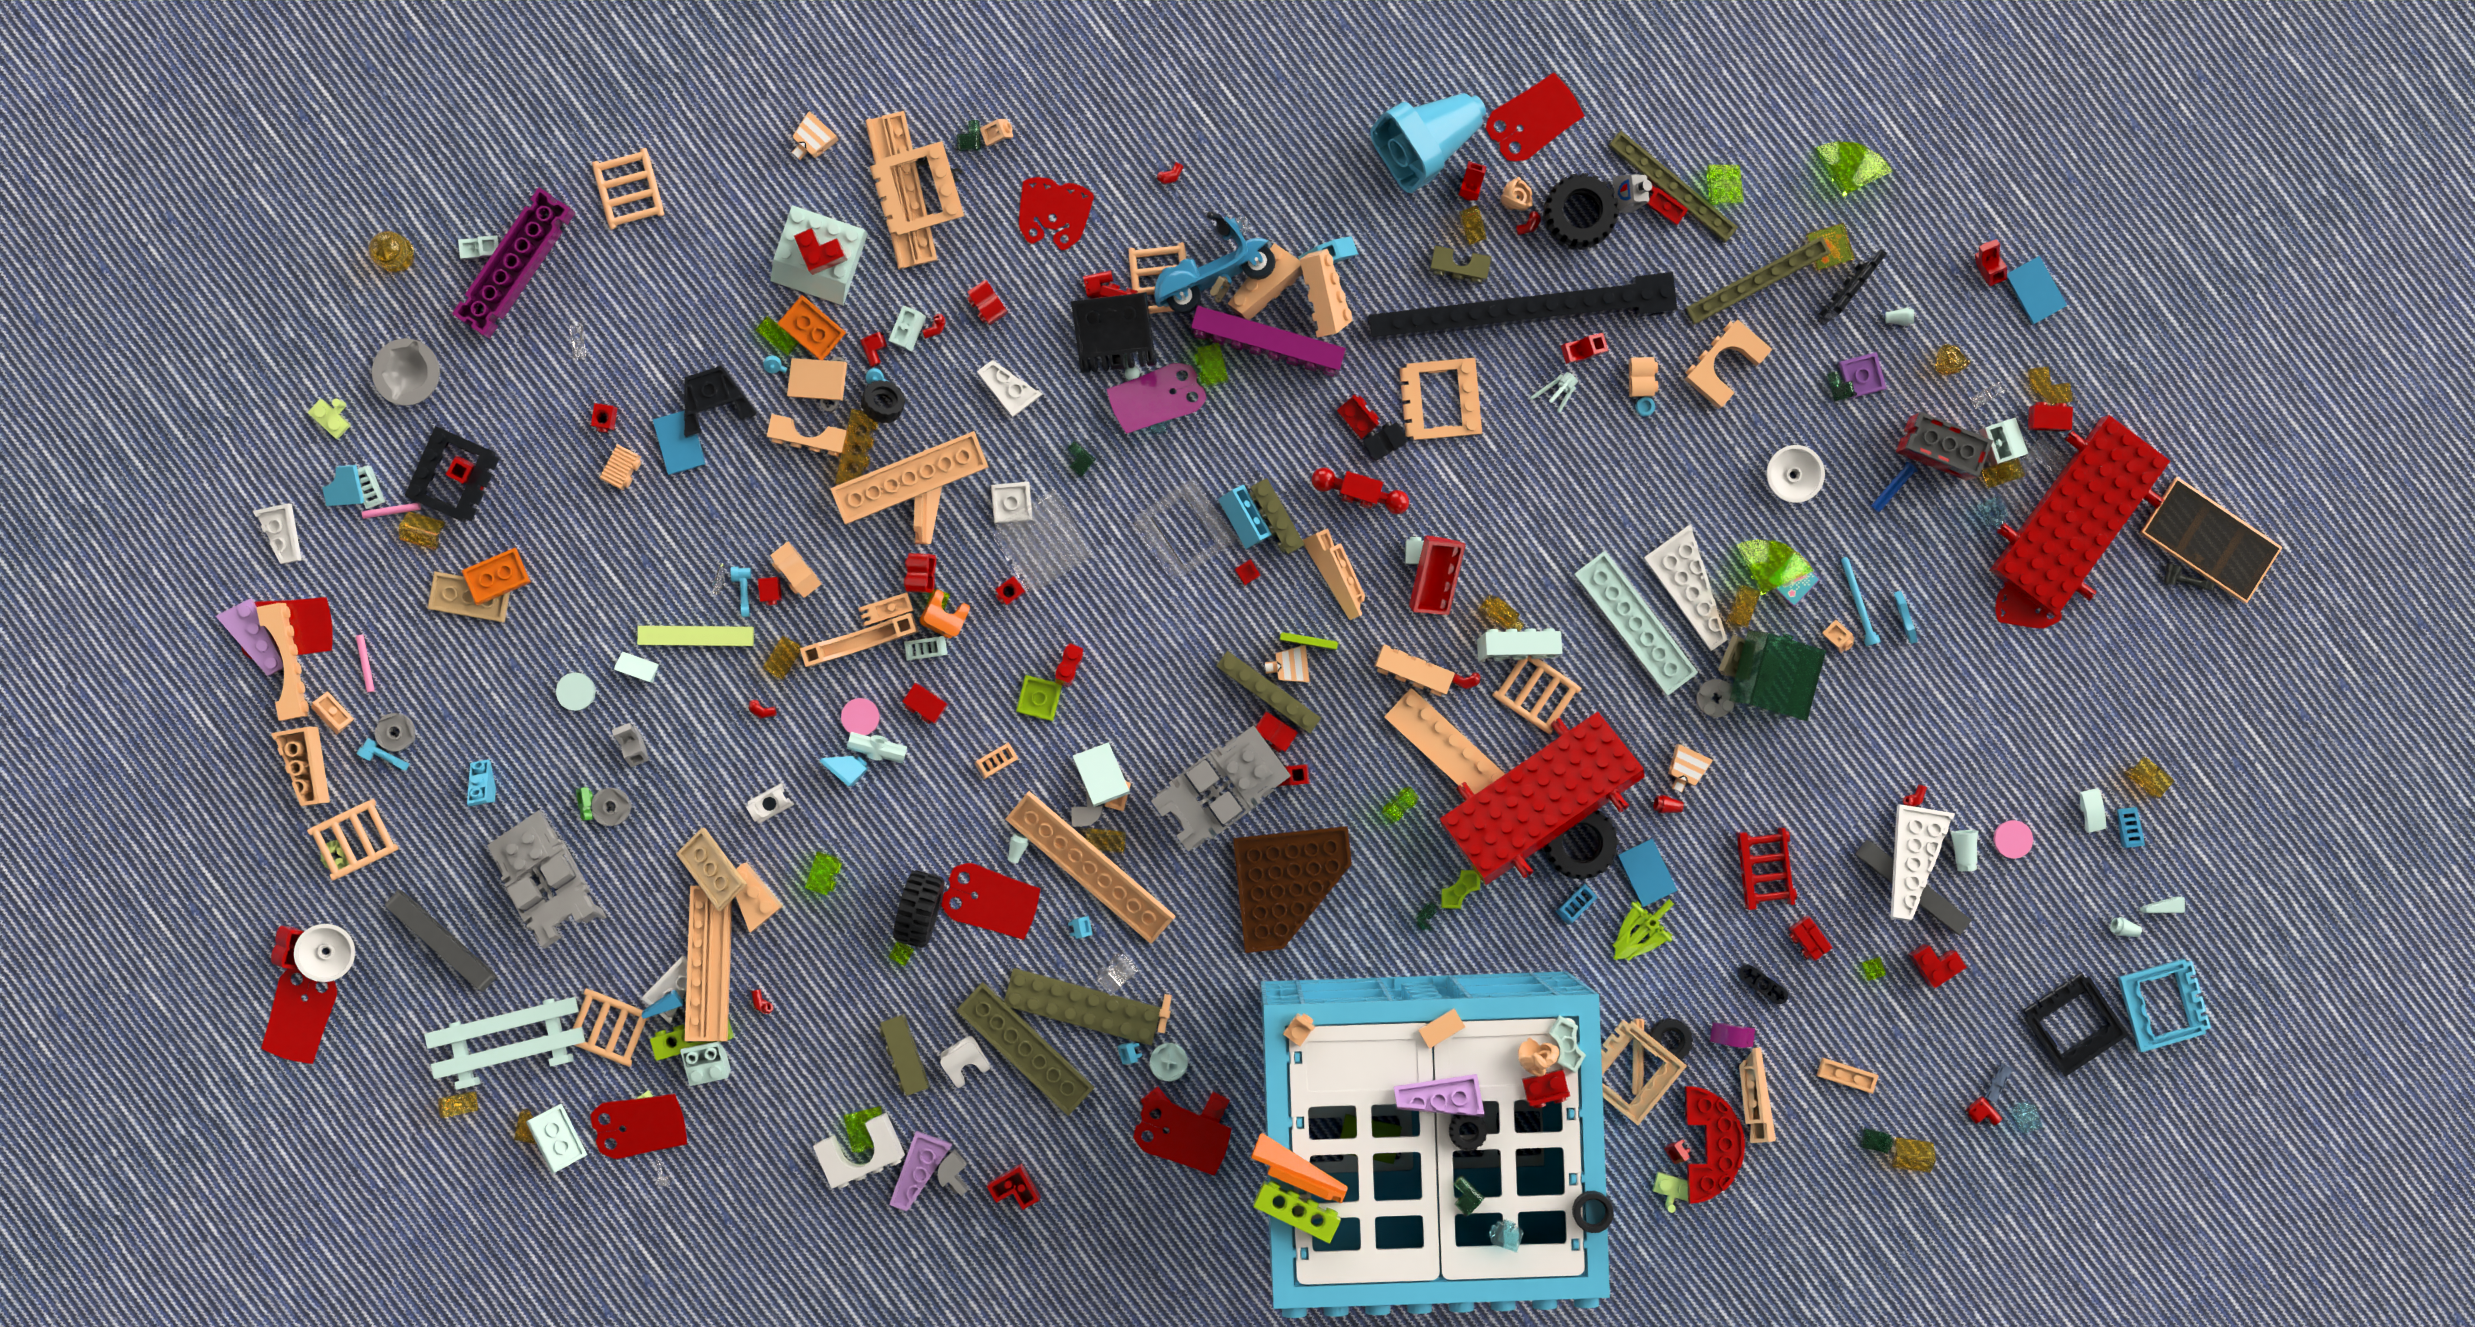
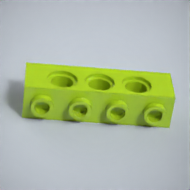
M728 1018V1040H730L734 1036ZM684 1024L673 1027L674 1031L666 1033V1029L655 1032V1036L650 1038L656 1061L681 1054L680 1050L684 1048L717 1042L685 1041ZM670 1037L676 1038V1046L669 1044Z
M1270 1180L1269 1183L1263 1181L1253 1202L1254 1208L1330 1244L1341 1221L1340 1217L1337 1216V1211L1328 1207L1325 1210L1319 1207L1318 1202L1310 1198L1306 1201L1299 1197V1193L1291 1189L1287 1192L1281 1189V1185L1275 1181ZM1277 1196L1285 1199L1284 1203L1280 1206L1273 1203V1199ZM1296 1205L1304 1208L1303 1212L1299 1215L1292 1212V1208ZM1313 1215H1321L1323 1217L1322 1221L1314 1224L1311 1222Z

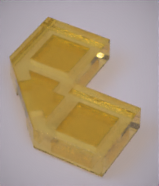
M2049 366L2028 369L2030 389L2040 394L2050 404L2073 402L2070 383L2051 385Z

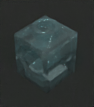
M1999 496L1992 497L1976 505L1987 526L1993 524L1996 527L2004 523V518L2009 516ZM1992 507L1997 510L1996 517H1993L1990 514V510Z
M2026 1101L2018 1103L2017 1107L2012 1108L2019 1131L2028 1133L2043 1128L2036 1105Z

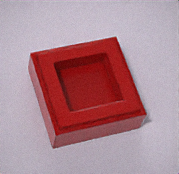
M1251 559L1234 569L1244 586L1261 576Z

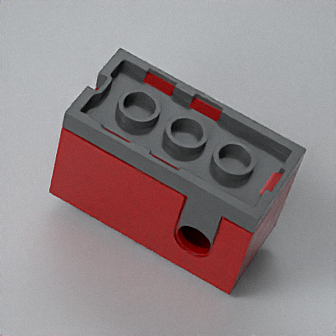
M1919 412L1909 417L1904 432H1907V434L1900 439L1895 453L1967 481L1980 476L1993 440L1926 413Z

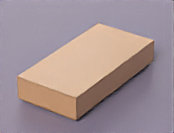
M1453 1008L1418 1029L1430 1049L1465 1028V1025Z

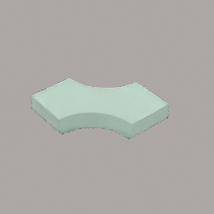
M1559 1015L1549 1032L1559 1045L1557 1063L1576 1073L1586 1056L1576 1043L1578 1025Z

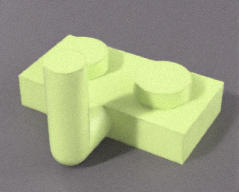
M320 399L308 411V414L333 437L339 439L351 426L339 415L346 407V403L339 399H333L332 404L335 407L332 408L323 399Z
M1657 1172L1652 1190L1667 1195L1665 1208L1673 1213L1676 1210L1673 1205L1675 1198L1688 1201L1687 1180Z

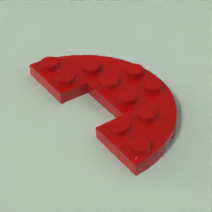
M1684 1086L1686 1125H1705L1706 1164H1687L1688 1203L1693 1204L1710 1200L1731 1185L1743 1163L1745 1139L1741 1123L1726 1101L1709 1090Z

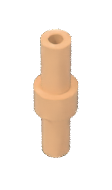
M1164 994L1162 1009L1159 1012L1160 1020L1157 1031L1159 1033H1165L1167 1019L1170 1018L1171 1013L1169 1008L1172 995Z

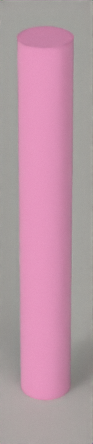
M418 502L362 511V517L366 519L421 510V504Z
M357 635L356 641L366 691L373 692L375 690L364 635Z

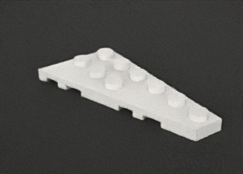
M1690 524L1645 556L1644 560L1708 649L1712 651L1725 642L1727 637Z
M1906 805L1897 806L1891 900L1892 919L1905 921L1913 919L1921 893L1927 884L1928 876L1934 867L1942 847L1941 844L1955 813Z

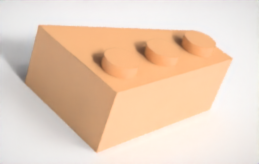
M746 862L736 869L747 883L736 895V899L748 930L751 933L779 911L783 905Z

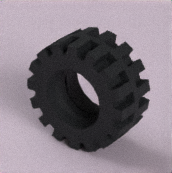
M1455 1115L1449 1125V1136L1456 1147L1461 1150L1471 1151L1473 1149L1476 1150L1479 1146L1481 1147L1483 1142L1486 1141L1487 1128L1480 1116ZM1467 1122L1474 1124L1477 1129L1475 1137L1469 1140L1463 1139L1459 1134L1461 1125Z

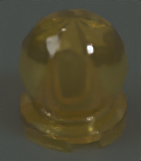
M383 231L376 234L370 241V257L377 266L394 273L405 271L412 265L415 258L413 255L414 250L412 243L407 238L394 231Z

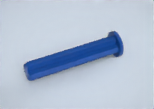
M1907 461L1905 462L1906 466L1871 505L1875 511L1880 512L1914 472H1918L1915 466Z

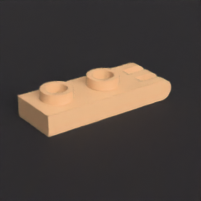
M908 592L858 608L859 612L865 610L868 612L860 615L861 619L868 617L870 619L863 622L864 626L914 611Z

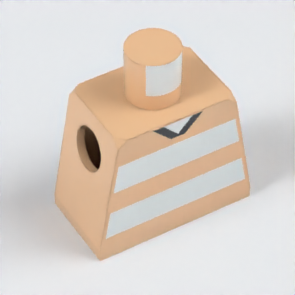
M809 111L793 135V139L799 145L792 151V154L799 160L807 152L813 158H817L839 139Z
M1306 645L1275 653L1276 661L1265 662L1266 674L1277 673L1278 680L1310 682Z
M1676 744L1668 772L1669 775L1676 778L1672 789L1682 793L1686 783L1695 786L1713 760L1680 744Z

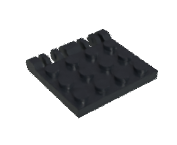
M1147 292L1071 301L1081 373H1090L1091 370L1097 372L1098 362L1096 357L1101 356L1104 371L1109 370V358L1112 370L1126 369L1125 354L1128 367L1134 368L1135 360L1133 353L1138 352L1141 367H1144L1146 362L1148 366L1157 364Z

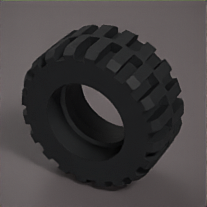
M1577 173L1571 174L1570 177H1564L1558 184L1556 183L1547 196L1543 219L1546 220L1545 227L1547 230H1550V236L1553 239L1559 240L1558 243L1560 245L1566 244L1569 249L1576 247L1579 250H1585L1586 247L1592 248L1604 241L1617 222L1616 218L1619 215V209H1617L1618 199L1614 198L1615 192L1612 188L1609 189L1607 187L1608 183L1605 180L1603 182L1598 180L1599 176L1593 175L1591 177L1588 176V173H1582L1581 175H1577ZM1573 195H1584L1592 199L1598 208L1596 222L1588 228L1572 226L1563 214V207L1568 198Z
M1596 810L1577 823L1588 825L1596 832L1598 848L1595 854L1586 860H1574L1569 857L1563 848L1565 831L1543 846L1548 862L1552 864L1555 870L1573 879L1585 880L1586 878L1597 877L1600 873L1603 874L1607 870L1606 868L1613 864V858L1618 853L1617 845H1619V839L1616 836L1617 830L1612 825L1613 822L1603 812Z
M919 870L910 873L902 893L894 924L893 938L897 942L919 948L927 946L943 897L945 880L941 876Z

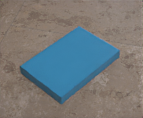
M2040 256L2007 273V281L2032 325L2068 306Z
M685 410L653 419L668 475L706 465L698 435L685 438Z
M1653 838L1617 855L1642 907L1678 891Z

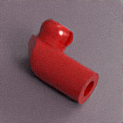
M1531 212L1526 224L1516 226L1517 235L1531 233L1536 230L1541 222L1538 212Z
M1474 672L1471 676L1464 678L1455 673L1452 683L1464 689H1469L1480 683L1481 676Z
M1918 784L1915 794L1905 796L1903 804L1912 807L1922 804L1927 787Z

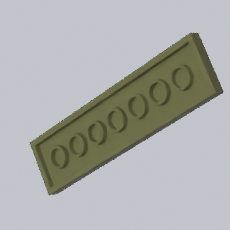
M1013 968L1004 1000L1011 1008L1151 1046L1159 1020V1012L1162 1007L1018 968Z
M984 982L956 1010L1066 1115L1069 1116L1095 1088L1093 1084Z

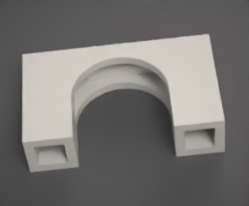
M887 1112L865 1123L874 1143V1155L868 1163L855 1164L850 1162L842 1153L835 1135L817 1142L813 1146L831 1189L837 1186L838 1189L849 1185L848 1181L855 1179L857 1182L867 1177L866 1174L871 1171L875 1174L884 1170L883 1166L890 1164V1166H894L901 1162V1158L905 1153Z

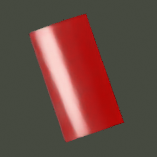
M1425 535L1409 607L1413 612L1440 615L1450 614L1465 543Z

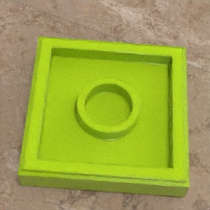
M1025 675L1016 712L1054 721L1062 685Z

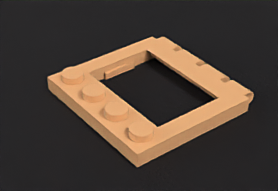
M942 141L878 159L875 165L870 166L873 179L881 178L882 180L875 183L879 198L887 197V200L880 202L884 216L892 215L893 217L886 220L890 234L897 232L899 236L965 217ZM927 157L943 212L906 222L890 167L905 165Z
M1475 358L1406 364L1407 368L1399 369L1400 382H1408V385H1401L1402 401H1410V404H1403L1404 420L1412 421V423L1404 424L1406 437H1413V440L1482 434ZM1457 370L1462 426H1442L1424 429L1419 373L1428 372V374Z
M1622 1020L1615 1028V1031L1620 1036L1618 1037L1611 1033L1602 1044L1607 1049L1606 1052L1601 1048L1602 1075L1633 1037L1639 1040L1641 1045L1652 1054L1664 1061L1630 1104L1602 1083L1603 1098L1636 1125H1639L1687 1065L1632 1021L1627 1023L1625 1020Z

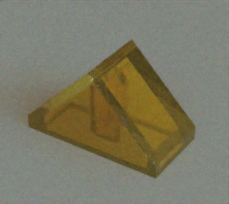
M528 1108L519 1113L514 1140L537 1144L526 1121L534 1118Z

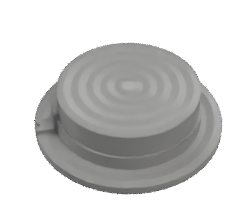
M409 338L397 339L386 344L376 355L372 366V379L377 391L386 400L403 406L416 405L427 399L436 389L440 377L439 362L434 352L424 343Z

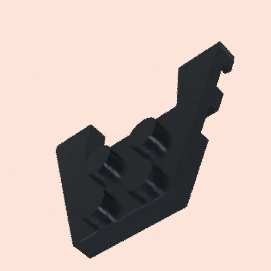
M722 366L684 377L685 438L702 433L696 414L735 402L741 421L757 416L755 409Z

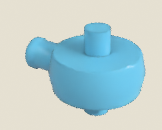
M768 356L763 362L764 369L768 373H777L778 371L786 373L787 367L782 366L781 360L777 356Z
M877 368L870 369L865 376L868 384L878 380L888 381L884 379L883 373Z

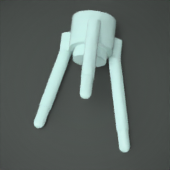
M1566 372L1564 375L1560 374L1554 381L1532 395L1530 399H1535L1559 382V389L1549 402L1552 403L1562 391L1567 392L1557 410L1561 412L1570 395L1576 389L1575 385L1578 383V380L1569 372Z

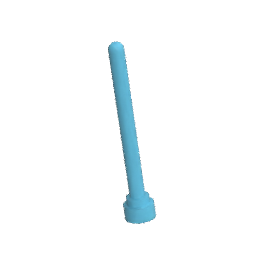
M1843 557L1841 562L1866 633L1864 635L1865 645L1869 646L1881 642L1879 635L1873 632L1850 561L1847 557Z

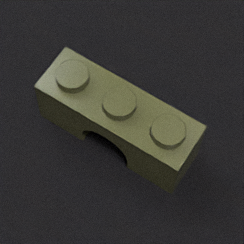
M1435 245L1429 270L1433 272V275L1444 277L1445 274L1451 275L1456 280H1463V278L1471 279L1470 282L1476 284L1486 282L1492 256L1472 253L1470 263L1466 266H1459L1453 260L1454 249Z

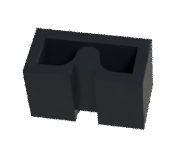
M1390 421L1381 427L1382 431L1379 433L1373 431L1364 436L1366 439L1363 441V444L1373 462L1408 443L1397 422L1392 424Z

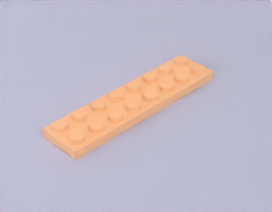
M973 431L830 489L844 524L847 525L987 469L989 466L977 436Z

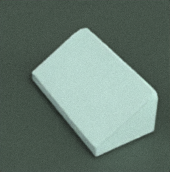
M622 652L614 670L653 682L659 664Z

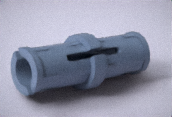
M2003 1063L2001 1064L1995 1078L1991 1080L1992 1084L1985 1098L1994 1103L1997 1102L2003 1088L2007 1086L2006 1082L2013 1068Z

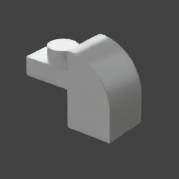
M628 723L612 730L613 736L621 745L624 759L631 767L649 761L646 746L637 727H633Z
M1087 790V806L1071 807L1072 827L1091 825L1102 814L1103 806L1093 807Z
M955 1149L940 1164L938 1180L942 1187L949 1182L951 1184L949 1186L956 1195L959 1193L962 1196L968 1191L969 1187L957 1174L967 1165V1162Z

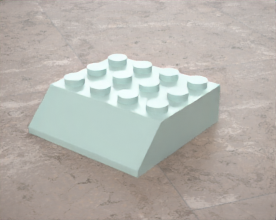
M792 205L773 259L770 281L843 306L868 233L864 229ZM812 228L820 245L837 238L848 260L812 275L808 271L794 235Z

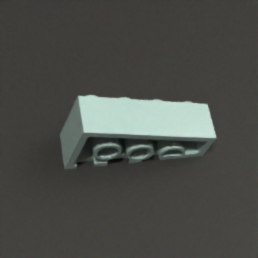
M1554 628L1543 629V631L1525 629L1524 632H1517V629H1507L1506 632H1498V629H1489L1477 639L1478 662H1485L1487 658H1494L1495 661H1503L1509 659V657H1512L1514 660L1527 659L1530 655L1531 659L1558 658L1562 655L1561 631H1555Z

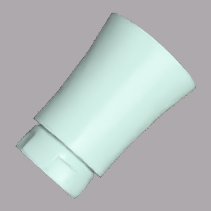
M1959 830L1951 832L1957 870L1961 872L1975 871L1977 869L1976 863L1978 862V831Z

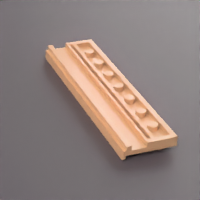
M904 111L865 120L875 164L878 159L913 150ZM916 162L890 167L906 222L927 216ZM892 215L888 216L887 220L892 219ZM930 227L899 236L897 232L891 234L899 270L938 261Z
M1412 688L1384 716L1387 721L1458 786L1461 785L1463 787L1461 783L1466 782L1474 794H1477L1505 775L1502 770Z
M690 886L685 1041H728L732 901L722 911H719L700 886Z

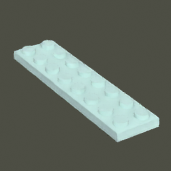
M1603 551L1574 573L1575 577L1666 696L1670 695L1698 673L1606 551Z

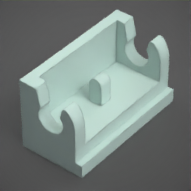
M903 305L888 341L912 352L926 316L917 310Z

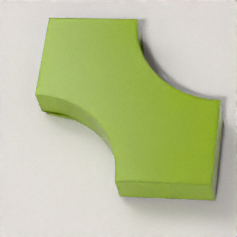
M1461 870L1459 879L1455 884L1441 889V908L1461 909L1465 896L1472 891L1480 890V877L1475 870Z

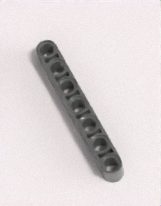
M1866 839L1855 853V856L1892 884L1894 859ZM1928 885L1925 886L1918 905L1960 936L1972 920Z
M398 889L385 903L388 910L478 990L484 992L497 978V975L405 892Z

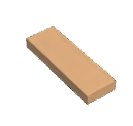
M1822 1057L1816 1076L1873 1094L1879 1075Z

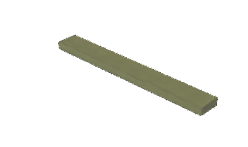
M1622 130L1608 145L1642 175H1646L1647 179L1655 186L1685 206L1690 215L1724 243L1738 229L1733 222Z
M1821 236L1691 304L1685 310L1693 325L1829 255L1831 252Z

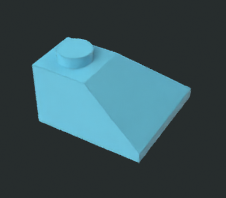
M860 756L832 757L820 760L825 767L848 787L854 786L869 769L866 766L867 762Z

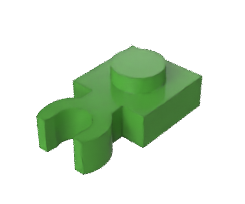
M588 787L575 789L581 821L593 819L590 810L593 799L592 792L589 791Z

